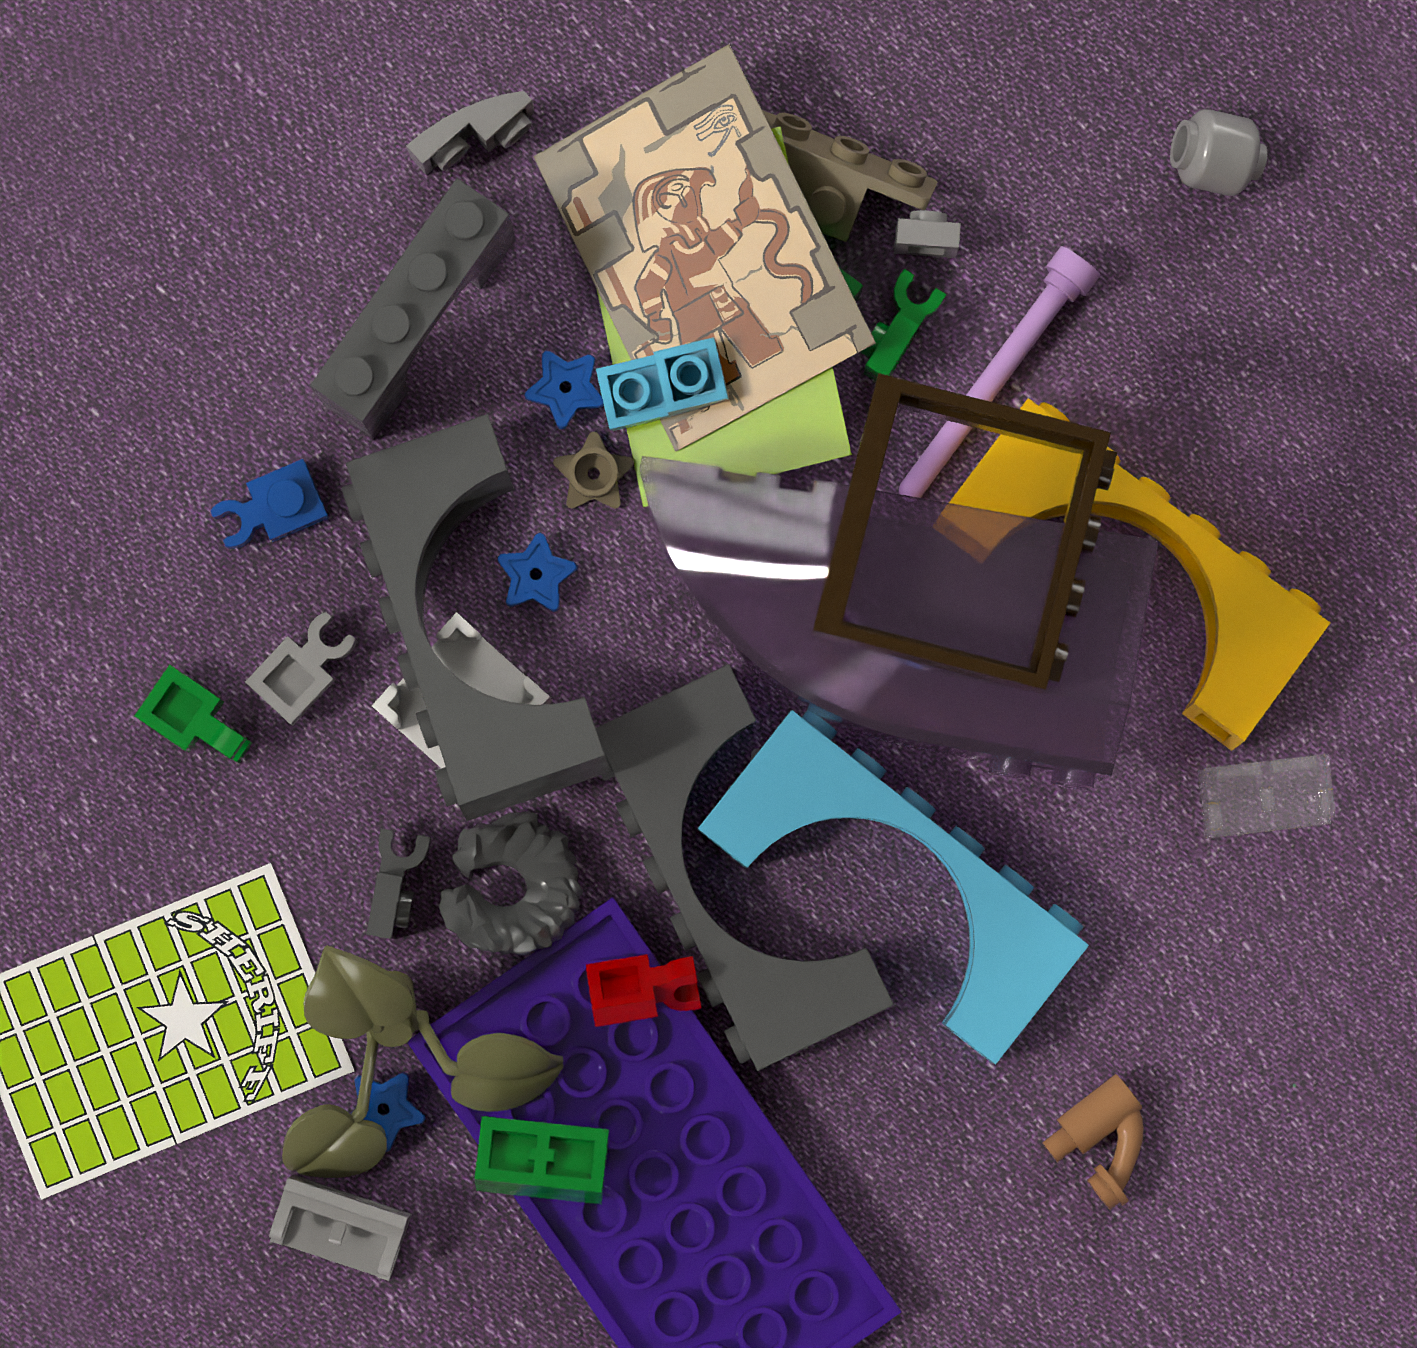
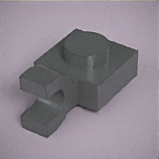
M381 828L379 852L382 859L380 870L377 873L366 935L396 939L398 927L409 928L414 906L415 892L405 890L406 872L420 866L426 860L432 838L418 835L414 852L408 857H399L393 850L395 831Z

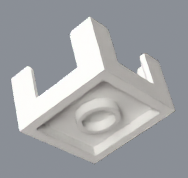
M457 612L436 634L438 640L431 647L434 653L456 677L472 688L497 699L514 703L544 705L552 702L551 697L528 676L519 671ZM404 678L397 686L392 683L375 701L372 707L440 768L446 767L439 745L427 748L416 717L417 712L427 709L420 688L409 691Z

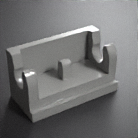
M292 1175L287 1178L269 1237L271 1242L285 1245L390 1281L412 1214L297 1175Z

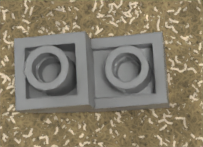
M519 91L488 98L462 108L443 118L407 144L406 147L410 158L428 175L437 166L442 171H445L460 160L470 148L466 140L472 135L488 152L492 151L499 143L504 148H508L531 128L532 122L528 118L535 112L533 101L525 91Z

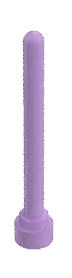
M1061 246L1046 266L1049 271L1043 280L1047 284L1046 288L966 396L992 402L1067 300L1074 302L1079 294L1086 296L1099 279L1100 273L1079 255ZM946 421L901 482L899 494L904 501L916 502L922 497L973 427Z

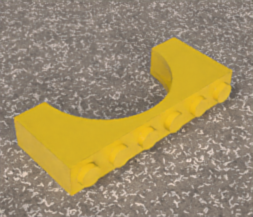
M1028 398L1020 408L1021 410L1070 422L1061 411L1045 402H1041L1038 406ZM1000 434L941 512L932 528L980 564H983L997 547L1017 532L1046 519L1066 515L1081 455ZM1117 455L1108 491L1097 488L1091 514L1114 518L1145 531L1163 544L1188 573L1197 591L1203 610L1206 649L1198 685L1182 714L1232 751L1246 740L1330 625V622L1319 614L1321 607L1310 596L1294 588L1287 591L1269 577L1271 571L1264 562L1248 552L1241 551L1238 554L1219 540L1221 534L1213 524L1196 514H1190L1189 517L1169 503L1170 495L1158 483L1147 477H1140L1138 480L1120 467L1121 460Z

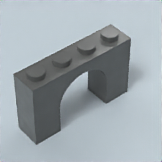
M456 178L311 383V388L325 407L371 439H376L410 391L405 382L406 374L417 352L437 321L469 283H472L480 290L515 242L516 238L509 213Z

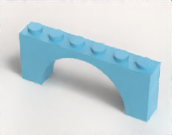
M808 709L800 717L791 710L697 830L745 868H748L758 855L784 835L808 824L829 819L855 818L880 822L895 827L924 844L936 855L955 881L964 903L969 926L970 946L965 977L959 994L942 1024L988 1061L996 1064L1089 946L1077 936L1083 929V925L1056 904H1053L1048 912L1028 897L1034 887L1007 865H1004L999 873L979 858L985 850L980 843L957 826L953 828L950 834L929 819L936 809L910 788L906 787L900 795L880 780L887 771L865 752L857 748L851 756L831 741L838 732L813 711Z

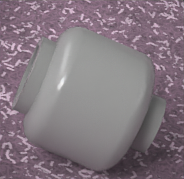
M1201 109L1190 120H1183L1178 125L1171 144L1170 162L1173 168L1178 169V175L1184 185L1222 195L1236 196L1245 190L1251 179L1258 180L1261 177L1267 162V147L1265 144L1260 143L1259 130L1253 120L1215 110Z

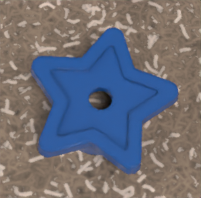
M544 351L542 353L543 377L525 392V399L548 406L559 429H565L576 412L581 409L603 407L602 396L590 382L596 361L593 355H586L566 362L554 353ZM562 382H569L572 388L568 393H563L560 390Z
M541 532L535 535L523 553L500 554L497 557V562L511 578L506 598V604L509 607L534 600L552 612L558 611L560 609L559 586L578 569V565L575 562L553 556L546 536ZM535 568L540 569L542 572V577L538 580H533L530 577L531 570Z
M401 1072L384 1083L374 1080L372 1083L369 1108L363 1120L373 1121L381 1125L385 1130L387 1138L386 1152L391 1150L401 1128L422 1124L425 1121V1115L408 1100L409 1075L406 1072ZM358 1075L354 1079L357 1096L359 1095L362 1075ZM381 1103L389 1106V1113L387 1115L378 1113L377 1109Z

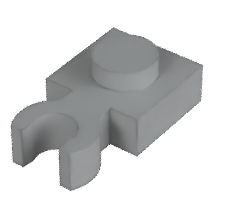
M327 612L318 615L311 622L308 629V642L302 648L287 636L245 681L292 726L335 681L323 667L329 660L335 661L347 657L357 643V640L350 634L338 646L329 647L323 643L322 632L333 620Z

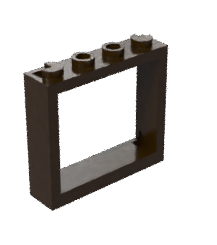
M878 373L811 636L1038 694L1046 691L1049 680L1060 683L1064 663H1066L1069 652V644L1059 642L1064 617L1076 619L1086 580L1075 578V573L1081 552L1092 555L1102 516L1091 514L1096 490L1099 488L1108 491L1115 470L1113 468L1117 452L1107 450L1111 432ZM897 408L1081 455L1027 667L843 621Z

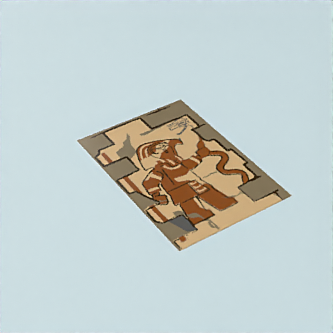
M730 44L533 156L631 360L652 356L655 351L713 337L716 340L729 400L660 419L675 452L876 343Z

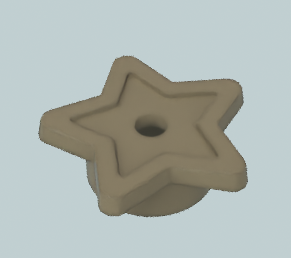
M591 432L588 435L582 449L578 453L556 457L553 460L554 466L570 481L566 502L568 508H576L592 499L611 508H619L621 502L618 481L634 465V460L631 457L610 454L597 432ZM592 468H596L600 472L599 477L595 480L588 477V471Z

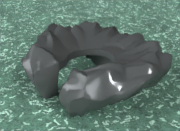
M532 811L507 813L491 824L480 822L471 829L464 828L458 838V851L452 856L453 862L461 874L472 880L474 869L506 865L516 869L523 876L527 889L521 901L506 907L489 903L470 885L465 884L454 889H445L441 891L439 909L447 929L457 934L460 941L470 948H477L492 953L500 952L502 954L529 955L535 952L536 949L551 947L553 942L562 939L564 929L575 925V913L579 911V898L583 894V889L578 883V869L574 866L577 860L568 848L569 838L559 831L549 830L547 826L538 823L537 814Z

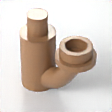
M1114 1074L1056 1119L1061 1128L1042 1142L1058 1163L1076 1148L1082 1154H1085L1114 1130L1117 1131L1116 1150L1109 1170L1106 1171L1099 1164L1094 1168L1096 1173L1087 1179L1092 1189L1109 1210L1119 1203L1124 1206L1129 1202L1123 1190L1131 1177L1138 1159L1144 1131L1143 1118L1140 1112L1143 1108L1117 1074Z

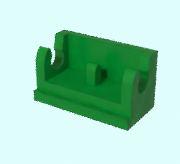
M482 1116L474 1178L476 1191L602 1204L609 1130Z

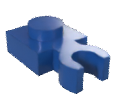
M304 459L247 482L246 485L253 500L246 503L236 500H225L217 503L210 510L213 518L216 520L228 514H236L241 518L242 526L239 532L223 539L225 547L228 549L244 547L252 540L255 531L262 527H265L269 539L274 542L329 518Z

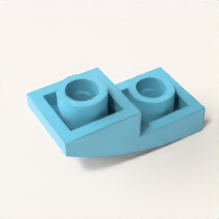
M714 337L655 351L652 356L596 369L607 421L611 431L664 419L729 400Z

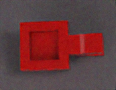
M648 954L586 964L595 1027L658 1017L656 1003L664 1002L670 1009L677 1011L701 1009L693 956L670 961L666 965L651 968Z

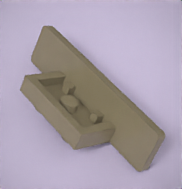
M762 110L771 129L781 126L789 167L822 233L847 242L868 188L918 209L926 210L938 182L928 177L927 172L921 166L903 159H894L891 162L869 153V148L856 139L846 136H836L834 139L811 130V124L799 116L789 113H779L776 116Z

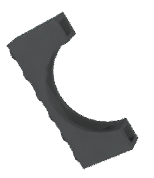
M488 414L346 462L352 484L341 487L353 522L362 519L365 521L370 539L360 542V546L372 578L383 575L389 593L388 596L380 598L378 601L390 635L400 631L402 633L408 652L398 655L397 659L409 691L420 688L427 708L417 712L416 717L427 748L439 745L446 767L435 770V774L446 806L458 803L466 821H470L611 772L585 697L569 702L544 705L520 704L497 699L472 688L456 677L441 662L429 644L424 618V598L430 571L439 551L458 525L470 514L498 496L514 490Z
M728 664L597 727L596 730L611 771L601 776L604 781L616 777L626 797L625 800L615 804L630 837L632 838L643 833L653 853V856L642 860L657 893L660 894L670 889L681 911L669 918L685 951L697 946L707 965V969L697 973V976L712 1007L725 1003L735 1025L724 1030L739 1063L742 1064L752 1059L757 1071L894 1004L867 948L837 958L819 961H795L766 955L749 948L726 933L702 907L692 889L686 873L682 852V826L689 796L698 777L712 757L728 741L756 724L751 708Z

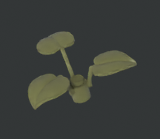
M327 945L322 951L317 971L305 993L303 1002L304 1016L307 1023L313 1029L333 1038L353 1039L366 1033L367 1046L358 1101L351 1114L341 1107L327 1104L310 1109L298 1117L288 1129L283 1141V1163L290 1171H297L299 1174L323 1178H342L358 1175L378 1164L387 1150L385 1130L381 1125L373 1121L363 1120L369 1108L379 1044L386 1047L401 1046L411 1039L415 1030H420L442 1070L448 1075L455 1076L451 1083L452 1098L465 1107L479 1111L509 1110L533 1100L542 1094L557 1078L563 1068V1056L551 1054L537 1043L524 1037L506 1033H493L482 1035L466 1043L457 1054V1062L453 1061L447 1055L429 1024L428 1012L416 1010L414 984L408 975L399 971H387L364 958Z

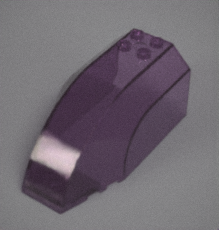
M642 456L640 474L649 514L660 545L677 580L695 609L715 635L750 670L785 697L819 717L880 741L990 762L988 773L1026 779V776L1030 777L1031 770L1052 773L1050 783L1052 785L1088 791V788H1094L1095 781L1100 782L1112 776L1131 702L1158 540L1099 530L1092 555L1081 552L1075 573V578L1086 580L1081 605L1076 619L1064 617L1059 642L1069 644L1067 660L1064 663L1060 683L1049 680L1046 691L1038 694L811 636L849 485L814 480L812 493L779 488L781 476L776 474L757 472L755 477L723 471V468L718 466ZM876 490L843 621L1027 667L1063 523Z

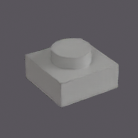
M912 211L910 212V219L898 218L894 254L956 258L959 249L961 223L947 222V214L942 212Z

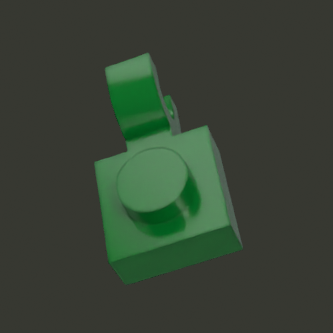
M903 269L898 277L893 290V302L899 312L890 326L881 321L877 323L871 333L876 343L860 352L870 358L863 374L874 381L877 380L878 373L888 376L892 375L924 320L932 316L939 309L946 297L944 292L935 288L927 302L923 304L911 302L907 297V289L914 279V274L906 269Z
M170 664L134 715V717L188 753L191 752L200 738L229 759L239 763L252 745L251 741L214 717L225 701Z

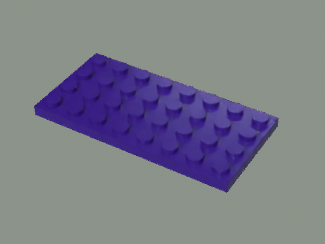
M613 897L579 920L575 925L565 930L562 939L553 942L551 947L538 949L431 1024L447 1055L456 1062L459 1050L466 1043L482 1035L493 1033H506L524 1037L537 1043L551 1054L563 1056L564 1062L561 1072L542 1094L521 1106L504 1111L487 1112L465 1107L457 1103L451 1095V1083L455 1076L448 1075L442 1070L421 1032L407 1042L477 1144H479L482 1116L609 1130L602 1204L519 1195L513 1196L618 1348H852L902 1312L692 1010L677 1011L670 1009L664 1002L656 1003L658 1017L595 1027L586 964L648 954L650 968L661 966Z

